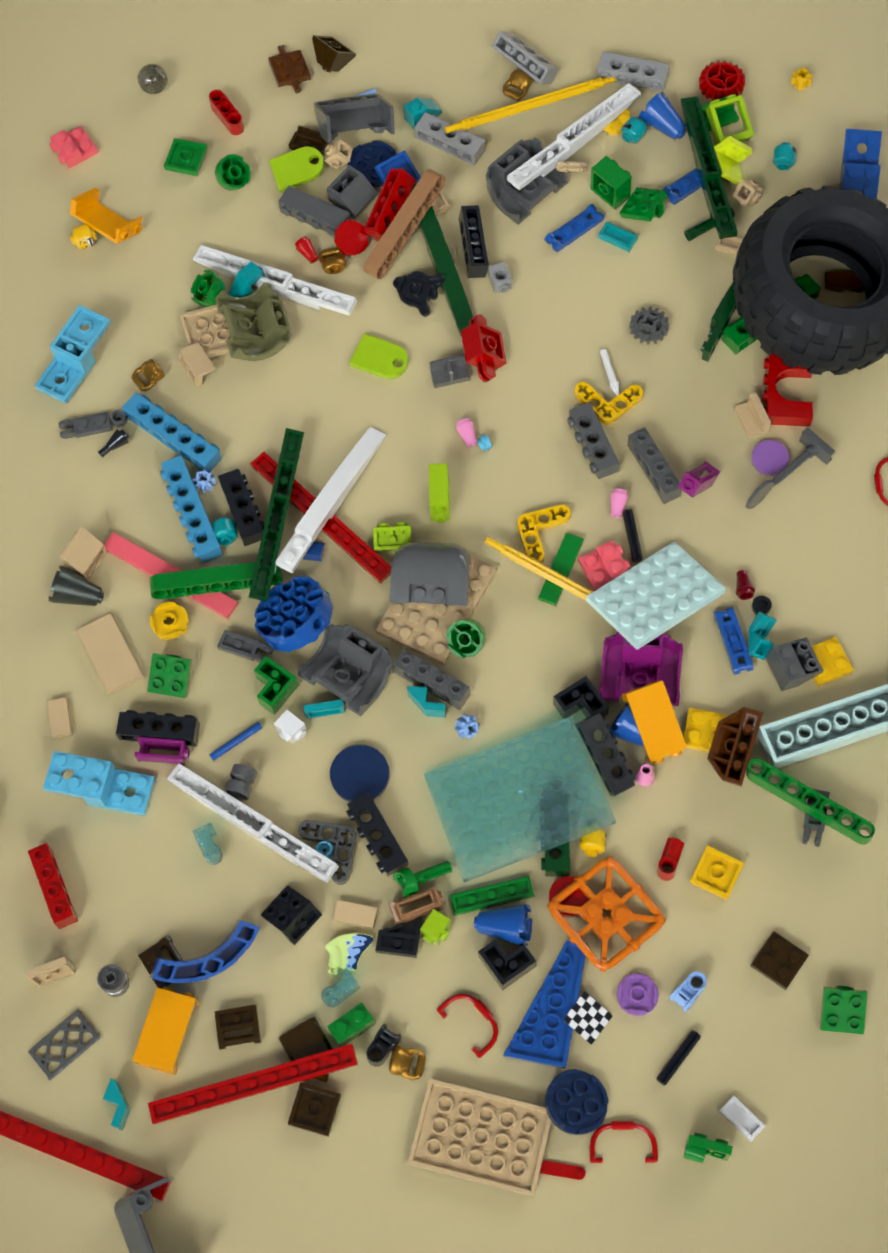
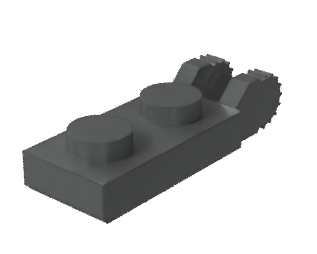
M109 412L74 418L72 420L66 419L59 422L61 429L74 427V430L67 429L60 432V437L63 439L80 438L112 431Z
M224 630L217 646L219 650L251 661L255 660L258 663L265 657L257 654L258 650L267 654H273L274 652L272 647L262 644L260 641Z
M813 789L829 798L830 792ZM807 798L808 804H815L812 799ZM823 809L825 814H827V809ZM805 813L802 844H807L809 830L817 831L814 843L816 847H819L825 824Z

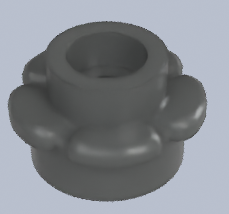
M115 410L111 414L110 422L113 426L120 428L128 422V416L122 410Z

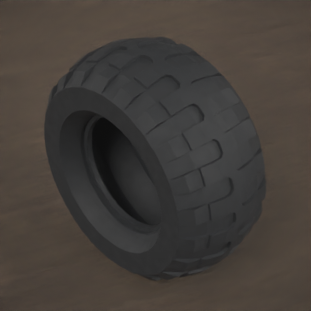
M822 186L821 189L814 190L809 187L798 190L791 196L782 197L751 224L738 249L733 267L734 296L738 315L744 318V328L750 337L759 340L761 343L760 348L770 356L774 354L783 359L782 363L788 367L795 369L796 366L808 369L807 373L821 375L825 371H831L834 375L847 374L855 368L859 370L866 368L882 359L885 354H888V208H886L887 205L876 198L873 200L863 195V192L850 188L849 190H842L836 186ZM816 255L833 258L845 264L857 275L863 285L866 301L849 307H836L821 303L810 297L800 288L793 277L790 263L805 256Z

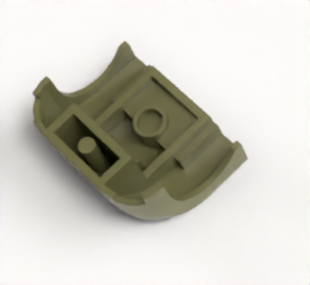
M263 283L254 293L244 297L229 296L225 290H222L216 296L215 301L218 311L224 314L231 337L227 342L231 358L247 361L264 360L277 354L289 342L292 333L283 300L280 295L277 296L270 289L271 285Z

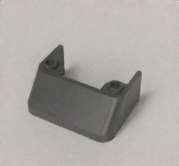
M378 94L314 103L320 135L328 144L332 143L331 140H334L339 132L370 128L374 130V133H383L384 130H387L389 133L395 134L393 106Z
M173 1175L128 1194L115 1203L114 1212L130 1253H155L140 1213L149 1210L153 1204V1196L150 1190L175 1180Z

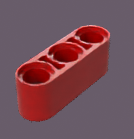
M221 90L211 91L209 93V101L212 111L232 135L242 134L244 125L241 114Z

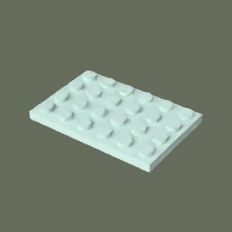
M674 541L586 596V601L638 650L726 592V587Z

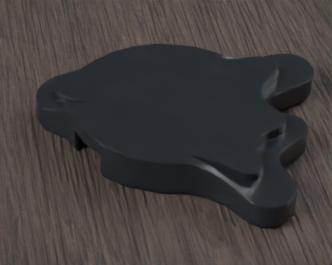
M414 271L408 276L396 277L393 280V286L397 289L400 300L405 305L417 308L423 317H427L431 313L428 300H436L438 298L437 288L444 283L445 279L441 274L428 276L422 272Z

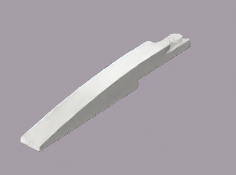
M628 83L559 133L557 140L507 175V181L518 190H521L538 176L544 177L557 167V162L568 159L616 119L641 96V92Z
M203 245L199 247L193 257V261L234 279L237 273L251 262L250 260ZM253 262L263 271L264 276L252 286L259 288L263 283L271 285L270 289L277 296L280 295L285 299L318 310L323 307L350 316L357 304L356 297L296 279L292 273Z
M372 427L366 431L296 526L294 535L276 560L277 566L290 573L294 572L328 519H332L386 438V434Z
M178 763L168 776L167 780L277 854L296 866L299 865L324 882L328 883L338 869L337 863L277 827L271 820Z

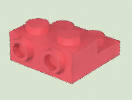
M81 126L68 133L62 130L49 137L51 140L49 145L52 151L58 153V159L62 164L65 163L68 169L99 153Z
M614 541L596 547V551L578 558V562L593 592L631 569L628 560L624 561L621 557L623 555L621 546L619 544L615 545Z

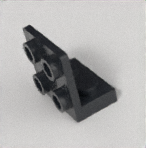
M288 885L261 913V916L280 930L295 945L322 914L310 900Z

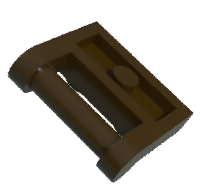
M170 935L163 937L158 943L138 955L150 975L157 957L165 959L160 952L164 948H166L173 961H183L174 947L173 939ZM153 979L156 986L161 989L172 984Z
M256 1004L214 1011L219 1050L226 1049L227 1046L262 1042ZM248 1028L253 1029V1034L225 1038L224 1035L225 1032Z

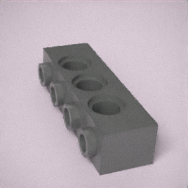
M590 402L570 409L567 421L569 427L575 431L574 435L577 443H581L583 447L582 453L585 459L588 458L590 461L591 472L596 474L598 479L619 472L620 462ZM602 455L603 458H597L596 456Z
M644 427L628 435L627 446L663 504L681 497L682 490L678 488L679 480L646 428Z
M405 649L401 651L393 663L394 673L418 687H427L430 694L458 710L462 709L471 695L470 686Z

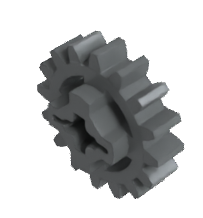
M649 306L648 310L642 307L641 312L636 310L635 315L631 316L629 328H631L630 333L634 334V339L640 338V343L647 341V345L650 344V341L657 344V339L662 341L663 337L667 336L669 330L668 317H664L665 312L658 313L659 308L652 310L651 306Z

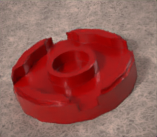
M346 220L335 229V245L340 249L341 253L347 256H356L362 253L368 245V234L363 230L364 226L360 222Z
M574 876L559 878L552 884L549 890V903L553 897L574 882ZM578 888L559 904L582 907L589 899ZM560 912L563 917L572 918L579 915Z

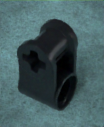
M383 1024L366 1051L369 1064L374 1067L383 1065L393 1051V1048L400 1042L402 1035L395 1034L387 1028L386 1024ZM374 1051L382 1053V1056L377 1060L370 1057Z

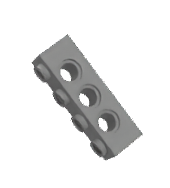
M499 31L492 47L538 83L552 84L559 69L513 33Z
M602 51L597 69V78L608 77L610 79V77H614L617 79L615 82L620 84L630 83L632 86L664 92L669 73V64Z
M425 112L415 126V137L475 166L485 152V140L462 129L446 134L444 127L452 124Z

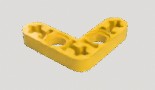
M579 382L575 386L574 394L583 405L592 400H598L600 405L597 407L592 406L602 424L610 425L642 400L643 389L639 385H631L608 403L587 382ZM580 389H586V394L584 392L579 393ZM632 392H633V393H637V392H638V396L633 395V396L631 397V394H632ZM622 401L626 406L618 408L616 403ZM604 413L607 414V415H608V414H611V417H610V418H609L608 416L604 417Z
M557 505L525 513L518 517L517 527L527 556L535 560L532 549L536 548V554L539 556V559L536 561L544 562V550L537 530L567 523L571 517V511L568 506ZM562 511L565 517L559 515V512ZM551 513H554L555 520H552ZM546 515L549 517V521L546 523L540 522L539 517ZM523 521L529 523L528 531H526V527L523 524ZM533 536L536 538V542L529 544L526 542V538Z

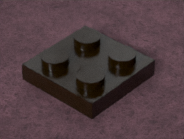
M773 931L752 962L751 967L786 990L809 954Z
M300 1082L288 1125L329 1137L341 1094Z

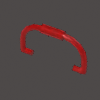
M886 457L875 468L874 482L876 493H878L881 501L888 506V500L883 494L884 489L880 474L882 465L888 462V457Z
M453 995L437 1008V1012L443 1019L448 1016L443 1010L450 1003L457 999H466L474 1003L476 1009L492 1024L493 1035L488 1045L481 1051L476 1047L471 1049L478 1058H481L497 1041L498 1026L493 1018L494 1015L481 1000H477L471 995Z
M612 1121V1123L604 1124L596 1129L591 1137L589 1146L590 1162L603 1163V1158H595V1143L601 1132L611 1128L612 1130L640 1129L649 1136L652 1144V1157H645V1163L658 1162L656 1138L651 1130L643 1124L634 1123L633 1121Z

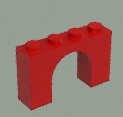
M774 354L768 355L767 358H764L763 369H766V374L763 375V385H766V390H763L762 401H766V406L763 407L771 421V425L810 427L813 419V402L787 400L778 393L776 384L784 378H811L812 374L807 373L808 369L796 366L794 369L782 363L783 359Z

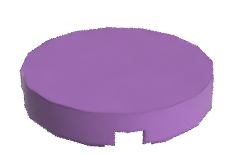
M765 440L754 447L751 462L759 473L766 476H774L788 465L789 452L782 443L775 440Z
M640 973L626 976L619 983L616 993L617 1002L621 1009L633 1016H644L650 1013L656 1006L659 997L656 984L647 975Z

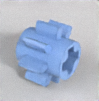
M205 469L196 472V478L192 479L196 491L201 490L204 494L207 491H213V485L217 484L213 472L208 473Z
M462 714V717L456 719L454 730L459 732L458 736L463 739L465 737L472 739V736L478 733L480 723L475 721L476 717L471 714L469 716Z

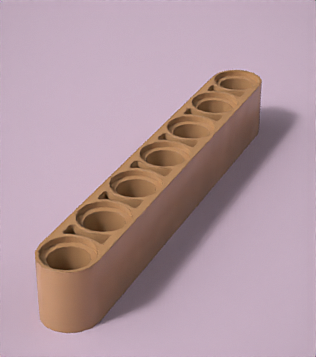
M427 169L365 261L363 266L364 272L377 279H382L444 187L446 182L445 176L431 169Z

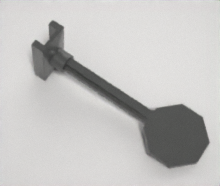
M807 427L802 431L799 442L806 447L804 452L780 471L772 481H765L747 500L745 507L747 509L756 507L775 485L782 482L807 459L817 456L827 465L832 461L831 456L835 453V450Z

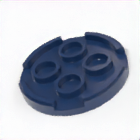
M372 141L373 143L358 145L352 150L350 162L347 163V165L363 173L373 188L383 186V182L374 169L375 166L397 155L392 146L381 141Z
M354 745L342 750L331 764V784L336 793L348 802L369 792L372 799H375L385 791L389 783L390 771L387 760L377 749L367 745Z
M570 1069L558 1074L548 1085L545 1094L546 1111L554 1125L563 1132L571 1135H585L597 1129L605 1120L608 1096L602 1083L593 1074L590 1075L581 1070Z

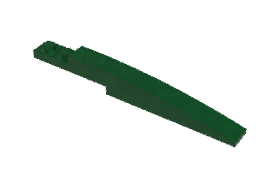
M698 96L682 98L681 106L710 217H713L719 239L737 237L738 231L721 179L722 172Z
M431 205L419 223V227L427 245V251L436 274L443 275L445 279L441 287L460 336H462L461 331L470 326L469 320L473 318V314L435 211Z
M733 283L711 319L710 332L708 334L709 340L708 342L704 341L700 350L703 352L702 360L708 362L723 335V330L727 327L736 310Z
M289 428L285 430L248 598L268 601L304 432Z

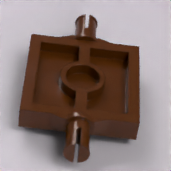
M284 45L278 46L277 49L280 55L268 57L278 87L293 86L295 93H300L302 89L299 84L303 81L311 80V75L302 52L297 50L287 53Z

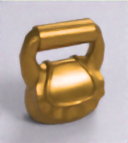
M520 70L512 71L509 79L503 85V94L517 101L523 99L532 83V77ZM511 86L522 91V94L511 91L507 87Z
M338 247L320 252L319 261L325 273L337 274L346 268L345 254L341 253Z
M149 359L134 371L131 379L141 391H147L157 381H160L165 373L153 359ZM142 372L149 382L147 386L138 376L139 373Z
M395 1046L391 1054L389 1072L393 1075H401L409 1080L420 1079L423 1076L426 1056L419 1049H406L402 1046ZM413 1055H418L415 1073L412 1075L409 1072Z

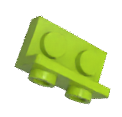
M397 522L396 526L388 527V523L377 524V527L373 528L374 551L398 549L401 545L412 542L411 525L407 526V522Z

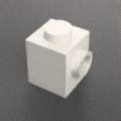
M288 709L274 723L276 730L279 732L278 735L285 742L289 740L295 744L297 740H302L306 734L305 723Z

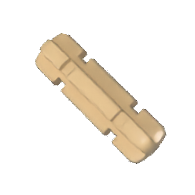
M559 161L557 162L556 169L560 172H586L588 164L585 162Z

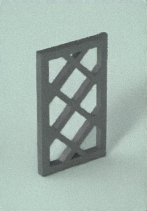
M76 1010L31 1048L28 1053L46 1074L48 1080L51 1081L101 1037L94 1031L81 1013ZM76 1017L81 1020L80 1028H69V1023ZM64 1031L63 1043L51 1042L52 1037L58 1032ZM68 1031L79 1032L78 1044L67 1043ZM83 1032L91 1033L94 1037L87 1044H82ZM42 1046H47L45 1058H39L35 1054ZM51 1046L62 1047L60 1059L49 1058ZM66 1047L77 1048V1052L72 1057L64 1059ZM48 1062H60L59 1068L51 1074L48 1070Z

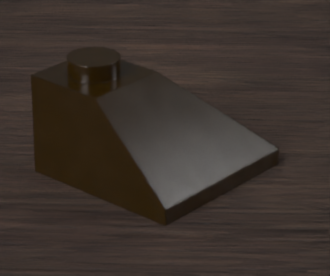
M313 35L312 37L317 63L326 72H339L356 56V53L332 36Z

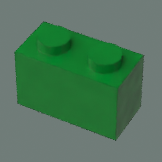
M361 1002L329 1024L327 1028L339 1047H342L374 1026L375 1022Z

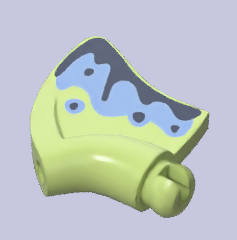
M351 933L338 936L325 946L329 952L327 972L332 975H337L339 969L356 972L360 957L374 941L373 936Z

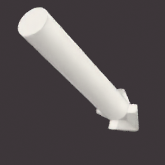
M601 349L600 355L610 382L609 388L618 396L619 381L616 380L607 350Z

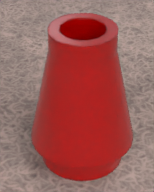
M305 236L295 243L296 250L310 264L315 263L319 259L311 239Z

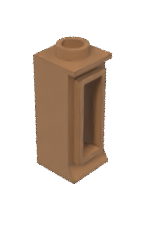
M435 886L430 889L396 902L388 903L397 925L414 921L418 917L430 915L433 909L436 911L443 910L441 903H444L441 891L437 892ZM431 896L433 903L402 914L401 907Z

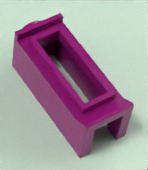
M705 461L697 468L686 472L678 488L693 498L712 487L720 471ZM704 470L709 473L704 477L700 478Z
M146 737L137 738L140 749L139 752H135L134 756L138 762L179 763L185 766V760L189 759L190 749L185 741ZM149 749L179 751L178 756L148 753Z

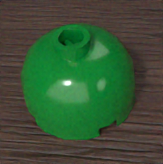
M229 154L220 159L215 168V177L218 184L229 191L239 190L250 181V167L248 163L246 164L243 161L244 158L239 155Z
M204 270L206 273L203 275L199 274L192 284L191 293L193 298L191 297V299L201 306L209 307L216 305L215 298L222 290H225V283L212 270Z
M465 618L454 622L446 633L448 648L454 655L460 658L477 655L483 649L486 642L484 628L473 619Z

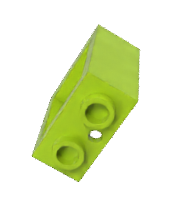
M736 94L726 97V100L723 101L719 99L711 101L710 105L705 109L716 145L729 136H723L715 109L735 103L737 104L745 131L730 136L740 142L750 140L754 136L742 95L736 97Z
M447 463L428 464L431 521L437 523L450 521Z

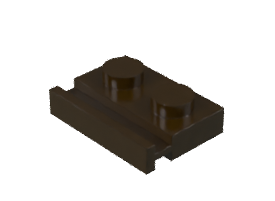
M298 126L297 132L295 131L288 146L291 150L313 147L323 155L328 143L321 137L320 132Z

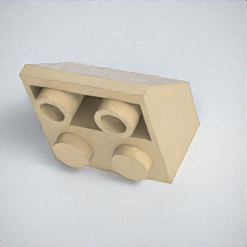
M80 527L72 535L68 546L64 547L61 551L60 558L66 568L89 580L108 552L102 542L85 528Z

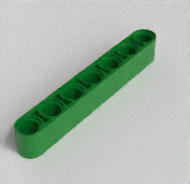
M256 562L155 574L150 577L151 597L154 599H168L251 588ZM275 565L271 586L278 585L283 581L282 569Z
M753 759L749 762L746 776L751 782L858 844L866 845L872 840L875 827L871 822L761 759ZM758 768L761 772L754 773L751 769ZM776 778L779 783H771L769 779ZM793 788L797 793L790 794L787 789ZM810 798L815 804H808L805 799ZM823 809H830L833 814L827 815L823 812ZM847 819L851 825H844L841 820ZM859 830H866L869 836H863Z

